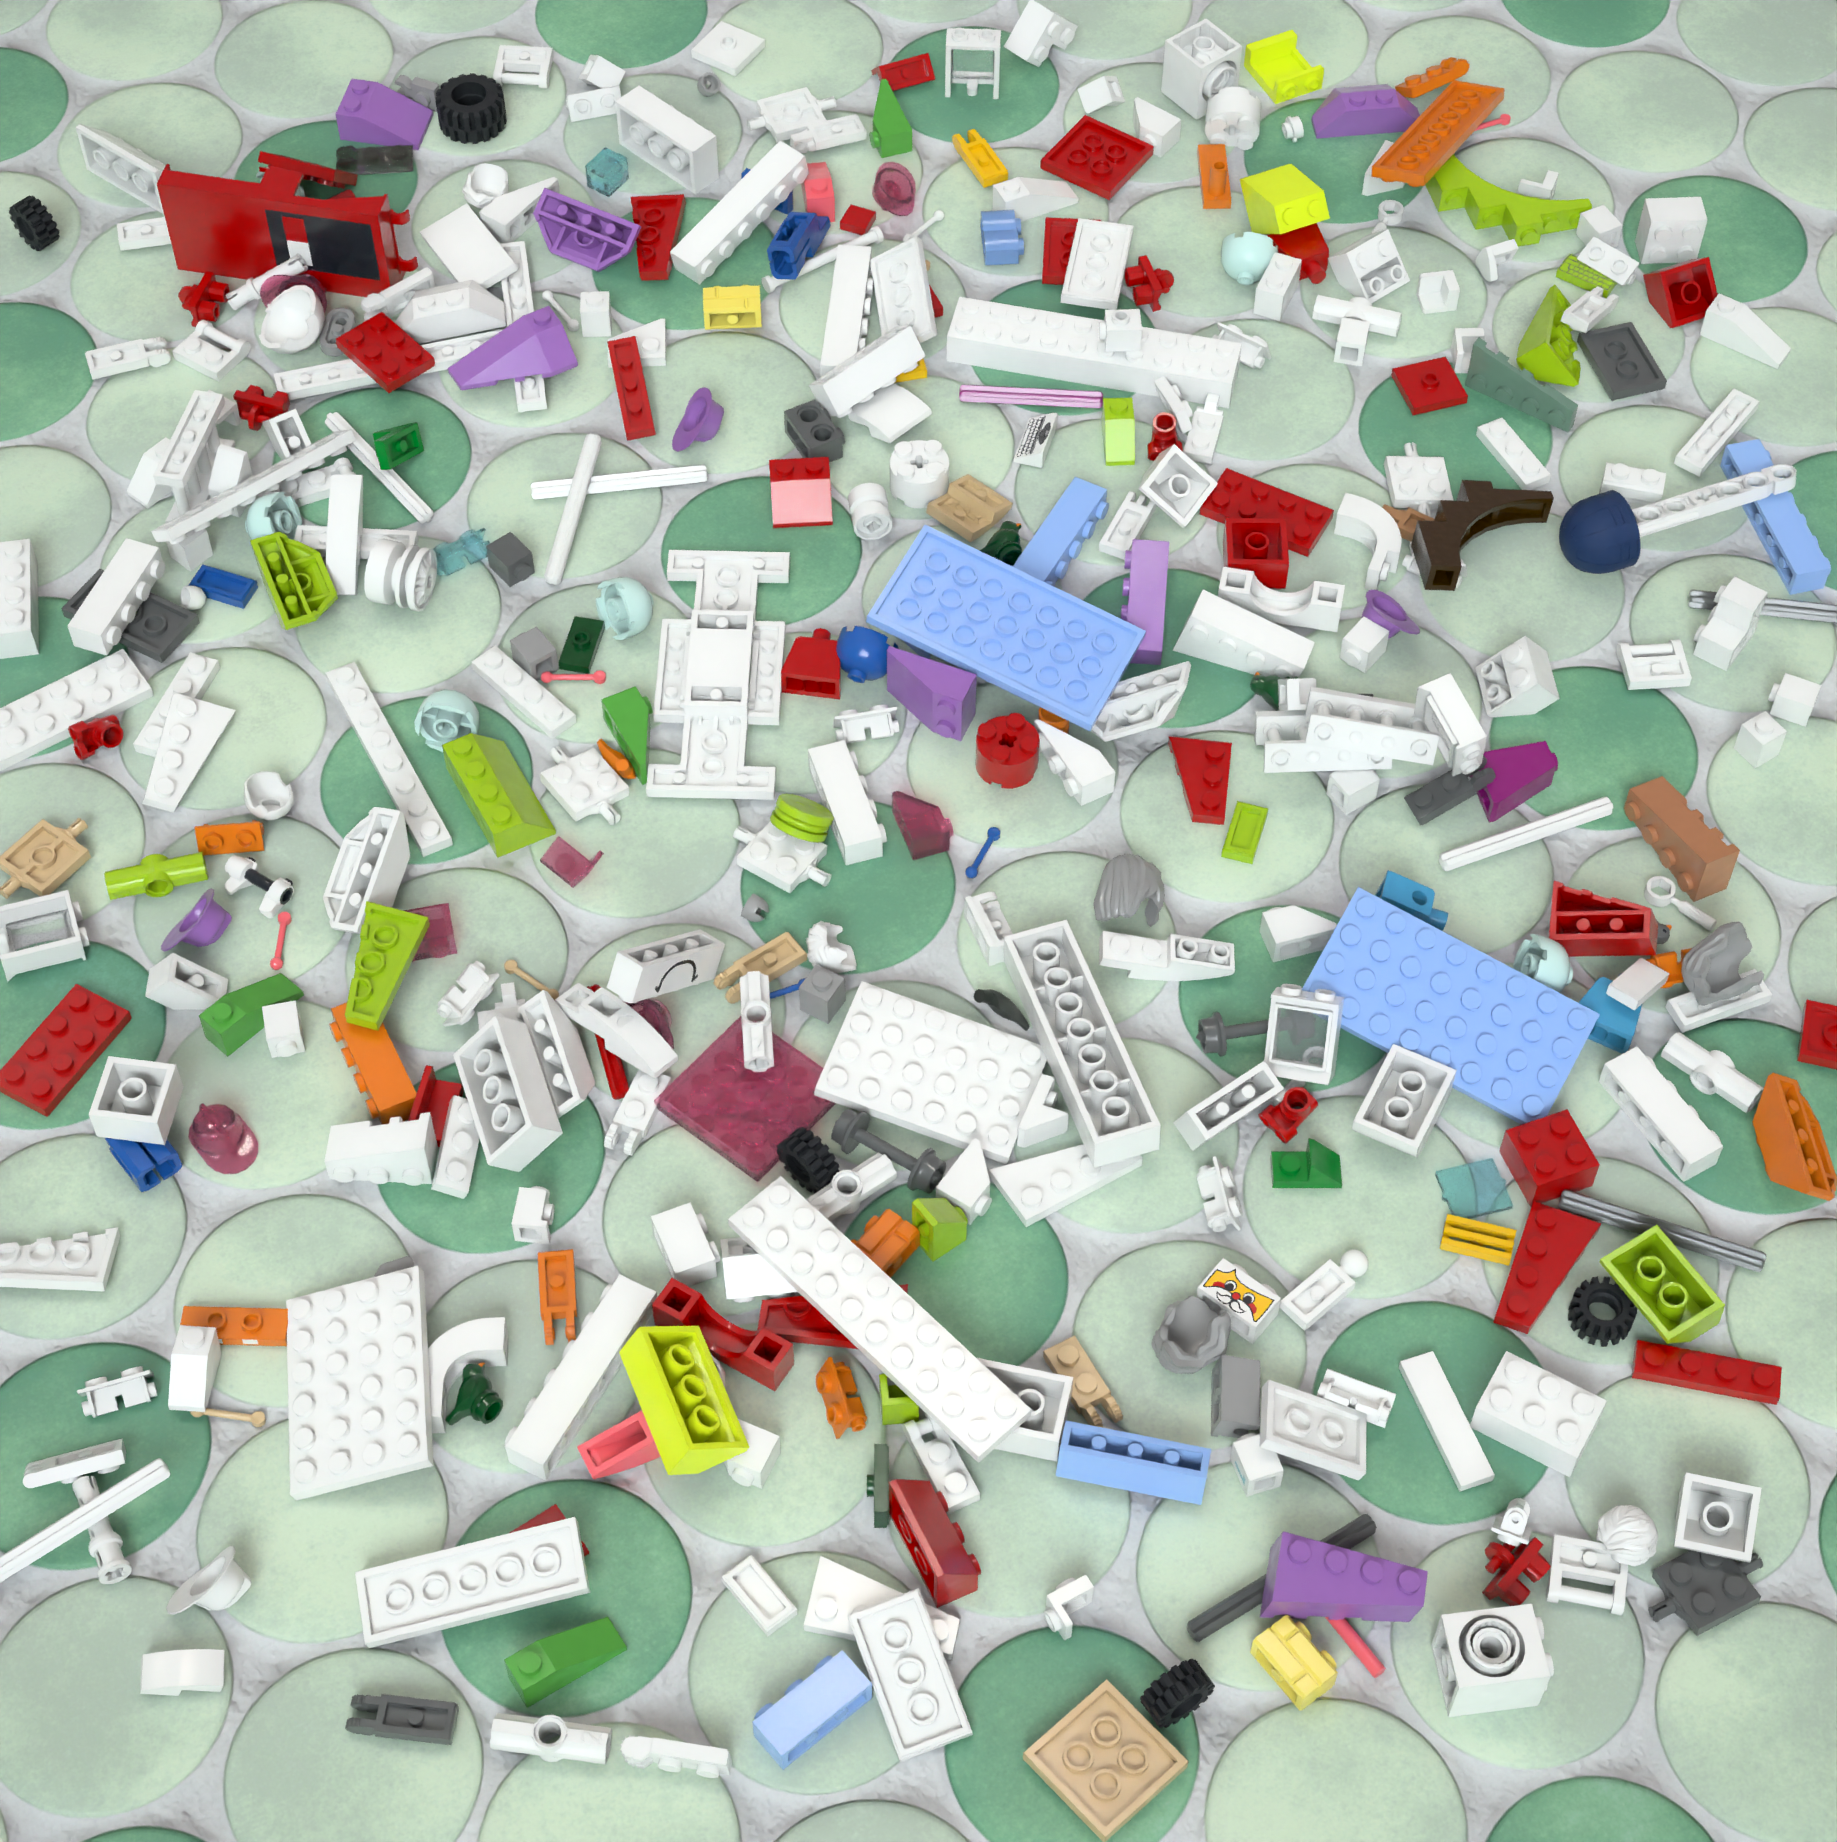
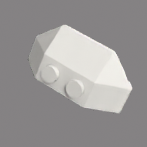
M473 280L416 291L394 322L418 344L507 326L504 302Z
M1186 661L1118 682L1091 731L1104 742L1161 726L1173 718L1187 687L1191 669L1190 662Z
M373 807L368 812L369 815L361 820L344 837L323 895L326 911L330 918V926L334 930L360 934L365 920L366 901L392 908L410 858L405 817L402 811Z
M542 990L518 1007L516 1018L519 1019V1022L526 1023L557 1117L560 1118L586 1099L595 1085V1080L577 1028L550 994Z

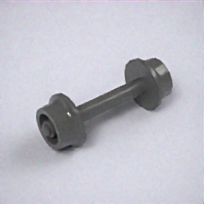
M1286 1009V1017H1280L1279 1031L1288 1030L1292 1043L1294 1045L1300 1044L1302 1039L1314 1036L1317 1018L1310 1012ZM1216 1011L1212 1013L1211 1017L1199 1019L1196 1038L1200 1041L1201 1048L1205 1054L1218 1053L1220 1057L1225 1056L1227 1039L1265 1034L1268 1031L1269 1019L1224 1026L1220 1013Z
M847 1109L835 1121L831 1139L841 1145V1150L844 1153H851L861 1143L877 1153L885 1154L891 1161L911 1171L907 1182V1187L910 1190L919 1189L929 1194L942 1180L946 1163L936 1157L935 1150L928 1148L916 1159L869 1133L867 1128L870 1122V1115L867 1112L857 1113Z

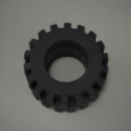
M470 73V75H458L459 77L457 78L452 77L448 79V82H444L440 86L441 89L437 90L435 100L439 126L446 137H450L455 142L461 141L463 144L468 142L478 144L480 141H489L491 137L495 138L499 135L498 132L503 131L504 125L507 122L504 94L501 85L496 83V80L487 78L486 75Z

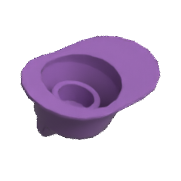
M705 387L698 389L689 400L685 414L673 436V450L677 452L682 451L690 446L694 440L705 442L711 440L717 434L724 415V408L712 400L710 389Z
M1371 589L1366 592L1367 604L1361 618L1366 617L1389 631L1388 639L1395 636L1401 630L1415 635L1420 633L1419 627L1407 616L1400 604L1392 597L1378 590Z
M208 889L193 909L170 931L161 945L162 951L170 950L180 941L197 947L208 946L215 943L221 937L231 922L232 917L213 900L214 889Z

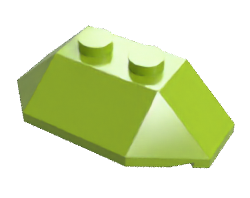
M281 532L250 540L264 586L282 629L288 630L316 621L338 599L337 592L319 551L299 541L289 539L287 535Z

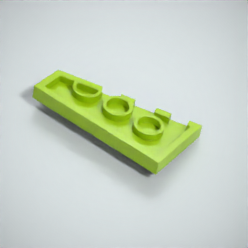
M366 901L365 920L360 932L359 952L356 953L355 973L354 978L351 980L345 1011L347 1023L379 1030L430 926L428 917Z

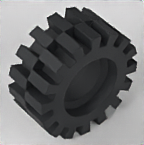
M29 195L9 208L10 219L15 223V229L19 230L20 237H24L25 243L27 245L30 244L33 250L41 251L59 239V229L56 228V222L52 220V214L47 212V207L45 205L42 206L41 201L36 199L35 196Z
M799 1127L777 1145V1154L780 1155V1162L785 1164V1170L791 1172V1177L794 1181L797 1179L802 1188L806 1187L807 1191H813L815 1194L832 1182L834 1175L840 1171L838 1169L839 1164L834 1161L836 1159L834 1154L829 1153L828 1150L830 1148L826 1144L823 1145L821 1143L822 1139L819 1136L814 1137L811 1130L807 1131L806 1128Z
M1598 1276L1592 1277L1590 1284L1587 1280L1583 1281L1580 1288H1576L1568 1309V1321H1572L1570 1327L1573 1332L1580 1329L1578 1334L1580 1339L1583 1340L1587 1335L1590 1337L1589 1344L1595 1345L1596 1340H1600L1601 1347H1607L1609 1340H1611L1612 1345L1618 1344L1620 1338L1624 1340L1631 1330L1637 1314V1307H1635L1624 1291L1620 1289L1619 1285L1616 1282L1614 1285L1609 1284L1610 1277L1605 1276L1602 1283H1599ZM1592 1303L1607 1304L1615 1311L1616 1317L1613 1320L1598 1319L1591 1314L1589 1306Z
M1196 1659L1184 1660L1179 1666L1174 1665L1171 1667L1169 1672L1162 1673L1159 1680H1154L1150 1684L1152 1687L1147 1688L1143 1692L1144 1695L1141 1696L1140 1702L1159 1728H1167L1172 1723L1173 1725L1178 1723L1182 1717L1184 1719L1188 1717L1192 1710L1196 1711L1200 1707L1199 1704L1204 1703L1208 1699L1207 1696L1213 1693L1215 1685Z

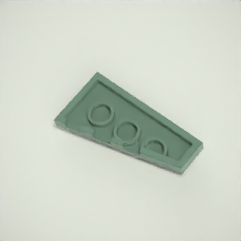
M1479 337L1473 344L1465 386L1565 432H1569L1574 425L1578 404L1550 385L1545 384L1542 386L1536 382L1533 377L1534 374L1525 368L1520 371L1508 363L1509 357L1500 351L1498 354H1495L1485 347L1487 342Z

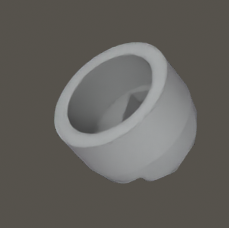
M710 72L703 74L697 83L698 91L706 97L714 95L721 86L719 78ZM707 81L711 83L708 89L705 87Z
M753 893L744 905L741 916L751 922H760L765 918L759 914L761 910L769 912L768 904L763 898Z

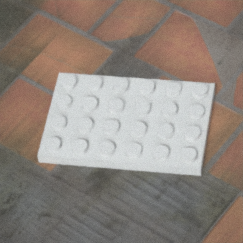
M861 981L817 1082L814 1095L859 1112L865 1111L870 1116L964 1150L976 1138L981 1142L984 1157L1007 1165L1018 1138V1127L1043 1073L1047 1059L1039 1044Z
M418 1265L286 1300V1309H288L287 1364L290 1495L297 1501L434 1466L425 1278L421 1267Z

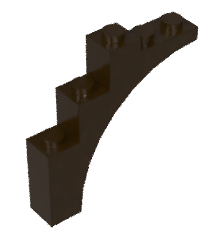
M1462 480L1456 501L1440 500L1434 521H1417L1411 547L1424 589L1455 591L1462 567L1460 551L1471 540L1483 533L1514 524L1547 523L1554 500L1552 492L1495 489L1491 481Z

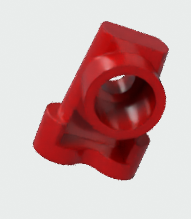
M1162 412L1153 418L1152 440L1147 445L1148 459L1154 461L1162 451L1174 444L1183 452V444L1178 441L1176 418L1170 413Z
M114 714L95 718L88 723L80 721L68 727L69 734L74 742L75 754L80 760L94 755L95 750L102 746L114 748L123 739V729L120 727L119 720Z
M1293 1087L1285 1093L1283 1101L1276 1106L1268 1105L1258 1114V1117L1266 1127L1271 1129L1286 1144L1298 1134L1296 1129L1317 1108L1318 1102L1304 1087ZM1298 1106L1301 1107V1109H1293V1107Z

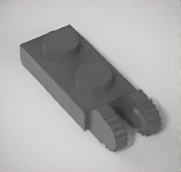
M1484 755L1482 764L1475 771L1469 774L1460 773L1452 776V770L1404 797L1420 826L1476 795L1477 791L1493 782L1496 777L1494 770L1489 767L1481 770L1487 763Z
M358 1694L352 1696L350 1705L352 1708L358 1711L377 1712L376 1720L357 1717L347 1719L345 1729L353 1734L367 1736L375 1734V1737L452 1745L459 1712L458 1704L455 1702L381 1694V1697Z

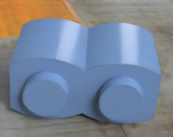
M1014 210L981 211L980 229L985 265L1019 264V255H1024L1023 238H1018V235H1021V219L1015 217Z

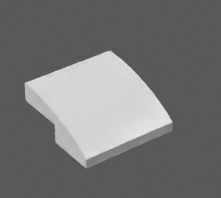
M893 383L888 387H880L874 391L875 396L863 403L858 402L852 406L853 411L848 416L850 421L868 426L871 437L891 443L931 415L932 412L917 396Z

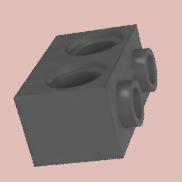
M816 399L784 411L785 433L803 458L829 457V462L843 457L842 445L845 444L844 435L839 427L836 428L833 425L828 411L825 408L822 409Z

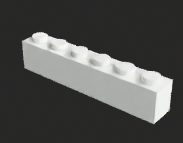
M779 141L670 251L675 269L699 285L707 277H710L715 269L732 255L734 249L743 240L749 238L752 231L762 221H765L781 202L787 199L789 193L798 184L804 182L809 174L805 155Z
M838 245L820 363L821 377L866 347V338H862V335H868L869 319L865 318V315L871 314V298H867V295L873 296L874 291L873 278H870L872 276L870 260L873 259L872 247Z
M620 1274L613 1285L608 1284L605 1287L599 1306L594 1313L589 1312L581 1327V1333L575 1341L571 1340L567 1344L563 1352V1360L557 1369L553 1368L547 1374L543 1385L544 1388L537 1398L533 1397L529 1401L520 1425L518 1427L514 1426L509 1431L505 1440L509 1463L547 1481L621 1368L623 1361L619 1351L639 1327L648 1326L653 1318L652 1304L657 1298L656 1291Z

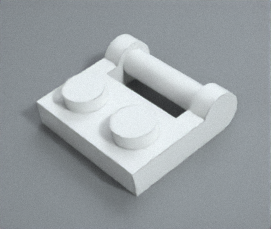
M500 45L493 79L501 86L503 84L539 85V88L548 89L553 61V48ZM505 71H508V72H527V73H536V74L505 73Z
M201 320L198 322L195 331L172 352L175 360L219 382L249 354L251 345L243 339L237 340L213 328L212 323ZM210 338L232 350L228 353L205 340Z
M1680 639L1669 640L1668 643L1631 646L1629 643L1617 644V659L1621 662L1628 690L1684 687L1690 685L1692 677Z
M1554 1534L1551 1546V1568L1549 1569L1546 1602L1558 1604V1601L1562 1600L1610 1609V1614L1622 1616L1626 1599L1628 1565L1613 1560L1604 1543ZM1562 1577L1613 1586L1612 1594L1561 1585Z

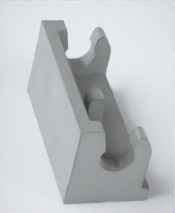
M1221 1355L1212 1369L1211 1436L1218 1437L1221 1435L1240 1438L1248 1434V1430H1258L1260 1427V1361Z

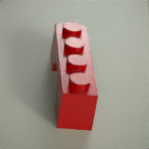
M674 1278L670 1279L652 1304L655 1326H699L708 1349L714 1358L773 1391L777 1390L794 1365L793 1343L763 1327L757 1331H751L732 1324L720 1316L707 1303L701 1293Z

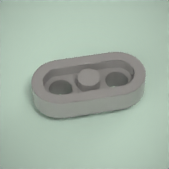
M336 308L326 315L319 338L321 350L324 354L335 357L344 354L337 348L335 339L356 327L354 313L351 310Z

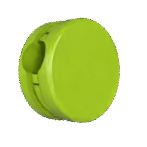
M787 793L778 796L775 810H773L770 817L771 823L779 830L798 839L815 843L826 840L829 826L832 825L834 820L830 810L808 798Z

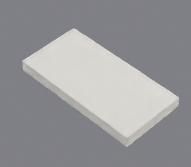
M467 203L420 231L422 238L457 283L473 280L484 289H488L518 270L515 262Z
M1078 218L1060 303L1117 310L1133 236V225Z
M915 236L870 260L881 334L884 335L896 326L910 325L919 343H922L936 336L937 330L922 240Z
M919 1588L847 1615L900 1762L973 1735Z

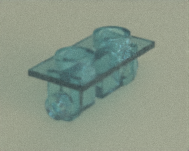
M482 528L478 531L471 529L463 533L459 540L450 544L443 542L433 549L437 557V574L447 577L465 568L466 565L461 558L463 556L467 558L470 565L487 558L486 546L490 544V541H483L486 529Z

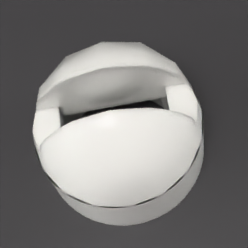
M185 585L180 595L181 606L187 610L200 609L206 602V595L200 587Z

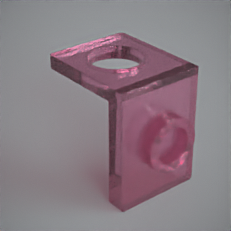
M558 836L541 857L540 862L574 888L589 874L604 853L599 850L588 860Z

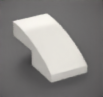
M173 1650L143 1654L141 1657L140 1694L179 1696L181 1690L220 1692L223 1688L224 1650Z

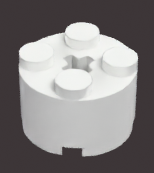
M1225 87L1220 89L1219 94L1214 97L1212 94L1207 101L1205 134L1210 140V144H1225V146H1235L1242 150L1251 149L1253 142L1259 136L1260 99L1257 96L1255 99L1250 95L1249 90L1241 87Z
M901 441L895 445V450L890 457V491L896 500L898 497L904 501V505L911 508H927L929 502L947 493L949 487V457L939 441Z

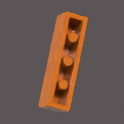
M347 1002L331 1008L334 1022L329 1023L330 1030L335 1041L339 1042L342 1040L345 1048L341 1049L347 1067H355L357 1073L353 1074V1078L360 1094L366 1092L369 1097L368 1100H365L371 1118H379L381 1125L389 1124L392 1117L400 1116L402 1122L408 1120L417 1093L383 1022L378 1031L346 1022L345 1011Z

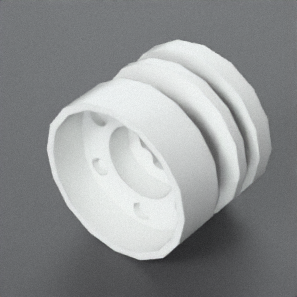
M379 539L374 544L366 565L364 589L367 599L386 605H392L396 601L400 608L409 607L413 611H423L432 597L436 582L437 557L435 551L426 547L420 549L417 545H410L406 549L402 542Z

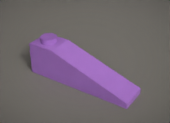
M546 306L526 314L450 366L448 373L460 390L494 386L499 380L515 378V382L525 381V376L542 374V378L553 377L577 367L578 362L561 321L550 306Z

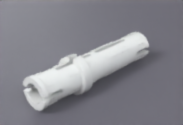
M296 254L255 279L253 277L246 280V284L226 294V298L230 299L228 303L234 310H238L254 299H262L264 294L271 289L307 271L308 267L304 265L306 264L305 260L300 254Z

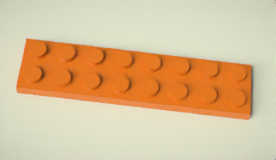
M1454 80L1372 166L1371 177L1381 178L1385 182H1404L1412 187L1425 186L1504 99L1505 88Z

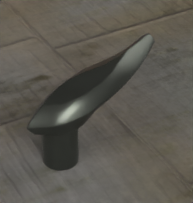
M978 989L975 991L974 1000L976 1002L986 1003L1001 1017L1017 1023L1025 1031L1029 1029L1030 1026L1021 1011L1002 993L992 989Z

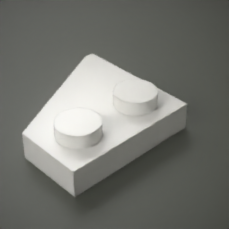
M665 318L608 339V341L636 336L642 367L666 366ZM608 348V367H609V368H612V363H611V358H610V353H609V348Z

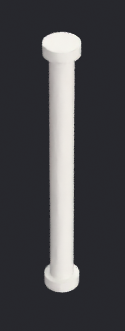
M875 226L870 229V232L842 245L867 246L874 242L878 244L883 242L884 237L881 229ZM837 247L805 261L797 277L836 260ZM767 275L761 281L765 291L771 293L775 291V287L791 280L776 279L774 276L770 277Z

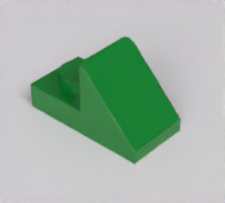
M417 422L373 433L376 456L381 470H390L424 451Z
M1308 1139L1306 1151H1271L1272 1188H1342L1340 1155L1314 1139Z

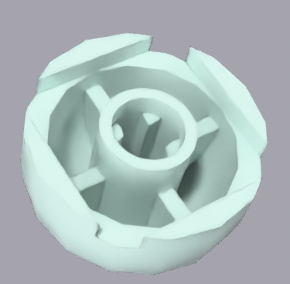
M1243 232V237L1234 238L1235 233L1225 237L1221 247V263L1225 272L1243 285H1251L1254 282L1260 281L1274 253H1278V246H1273V240L1270 237L1254 232Z
M285 492L270 493L257 498L251 504L245 521V529L251 540L276 532H281L287 535L289 539L294 540L297 525H302L300 511L295 500L291 496L285 497L283 495Z
M618 577L605 580L598 585L597 590L602 589L601 597L596 598L598 616L600 620L605 622L606 630L611 626L618 634L613 637L614 639L624 640L641 633L649 625L653 613V597L639 581L629 577Z
M444 689L436 691L424 699L414 723L418 736L421 733L426 738L425 743L429 747L443 752L442 744L470 733L477 734L480 719L477 707L468 696L456 690Z
M1531 934L1532 940L1525 939L1521 943L1514 960L1513 969L1561 993L1564 987L1571 983L1573 977V969L1570 967V959L1565 948L1550 938Z

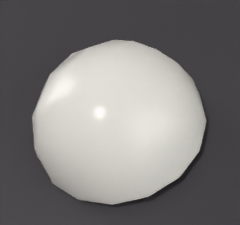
M295 285L284 290L271 304H268V308L265 310L267 314L262 323L259 338L261 344L279 354H294L306 350L313 345L321 334L325 321L323 306L313 289L306 285Z

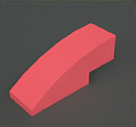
M642 1410L577 1446L593 1479L616 1474L661 1457Z

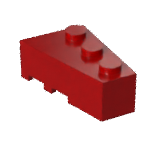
M1553 881L1549 938L1560 943L1565 948L1568 957L1656 955L1658 923L1651 908L1611 897V899L1595 895L1592 891L1586 889L1581 891L1566 887L1561 882Z

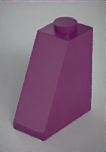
M1546 741L1484 752L1483 755L1487 759V763L1481 770L1489 767L1496 774L1493 782L1477 791L1488 822L1498 820L1552 784L1554 772L1558 770V760L1555 753H1551Z

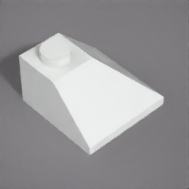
M1174 444L1157 456L1143 475L1139 490L1184 528L1218 483Z

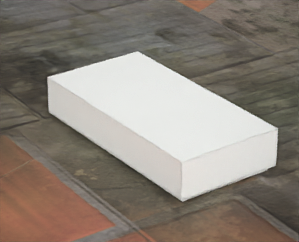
M1640 957L1609 984L1606 994L1627 1007L1636 1010L1666 983L1669 973Z
M752 1555L721 1576L723 1584L767 1637L798 1615L797 1608Z

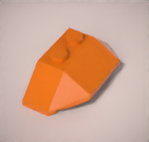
M1772 1073L1767 1077L1752 1121L1756 1132V1141L1761 1149L1766 1165V1173L1772 1182L1830 1201L1835 1198L1837 1176L1820 1124L1810 1104L1799 1092L1801 1087L1797 1080Z

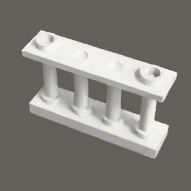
M200 390L194 391L153 474L155 484L171 486L175 497V502L166 519V523L210 499L208 486L217 449L220 444L235 447L234 440L219 438L215 424L225 405L223 394Z
M1310 687L1305 711V720L1309 721L1305 744L1433 765L1440 734L1429 732L1423 719L1414 716L1415 704Z
M1306 710L1255 712L1254 741L1256 745H1264V773L1392 769V758L1305 744L1309 721L1305 720Z

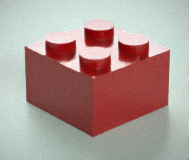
M1225 518L1223 534L1224 567L1254 571L1256 578L1264 586L1286 589L1289 569L1286 519Z
M1568 1109L1505 1130L1499 1150L1530 1207H1532L1533 1201L1542 1204L1561 1197L1565 1189L1577 1192L1593 1186L1600 1166Z

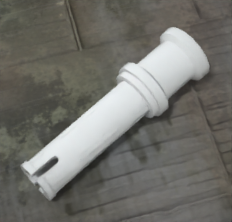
M83 1476L72 1484L79 1506L100 1495L94 1476L90 1478L89 1476ZM106 1516L87 1528L91 1539L88 1550L90 1555L95 1557L97 1561L99 1581L102 1584H114L128 1577L132 1572L130 1562L124 1559L121 1550L123 1545L121 1536L113 1531L109 1517Z

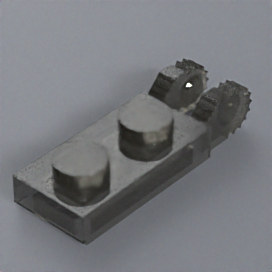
M350 145L336 150V157L339 159L336 162L337 170L353 174L359 173V175L414 171L413 145L358 149Z

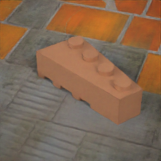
M1663 776L1630 788L1624 805L1625 814L1642 832L1645 842L1651 845L1657 852L1662 865L1668 868L1677 879L1680 889L1686 892L1693 902L1727 889L1740 850L1734 844L1727 846L1722 841L1724 834L1716 827L1709 829L1704 824V815L1697 809L1691 811L1687 807L1686 798Z

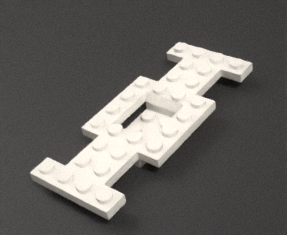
M669 550L667 581H696L695 603L691 619H662L653 717L654 722L684 723L680 765L648 764L647 797L774 800L776 767L745 766L748 725H779L781 669L784 660L785 622L756 621L758 583H789L790 552ZM751 648H752L751 675H750V688H749V673H750V660H751Z

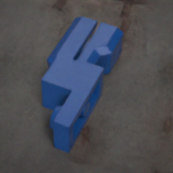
M790 212L767 249L771 273L776 279L796 280L805 264V257H813L828 232L831 226L829 217L805 212Z
M105 1138L110 1146L111 1154L141 1192L148 1191L161 1183L152 1169L155 1168L163 1180H166L177 1173L182 1167L177 1151L168 1140H166L165 1145Z

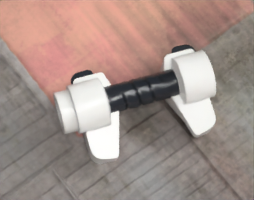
M233 855L226 862L225 871L230 875V878L225 883L227 894L232 895L239 889L251 885L266 891L259 910L267 918H273L291 900L294 888L292 886L293 882L288 878L283 879L280 877L276 881L269 879L259 873L256 860L252 857L243 858Z

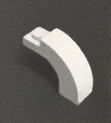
M1345 493L1337 513L1334 534L1355 539L1363 543L1370 550L1373 557L1368 567L1365 589L1377 590L1380 580L1386 581L1389 572L1396 573L1402 543L1400 530L1392 516L1381 506L1366 498Z
M505 1317L480 1318L457 1325L438 1337L428 1348L432 1433H445L448 1394L453 1383L462 1375L466 1365L484 1362L485 1367L507 1366L508 1330Z

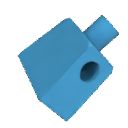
M1388 870L1375 896L1443 931L1448 919V913L1432 908L1435 896L1433 889Z
M1601 977L1579 1001V1004L1600 1014L1587 1039L1623 1054L1629 1051L1642 1004L1636 1010H1633L1608 996L1606 992L1609 984L1613 981Z

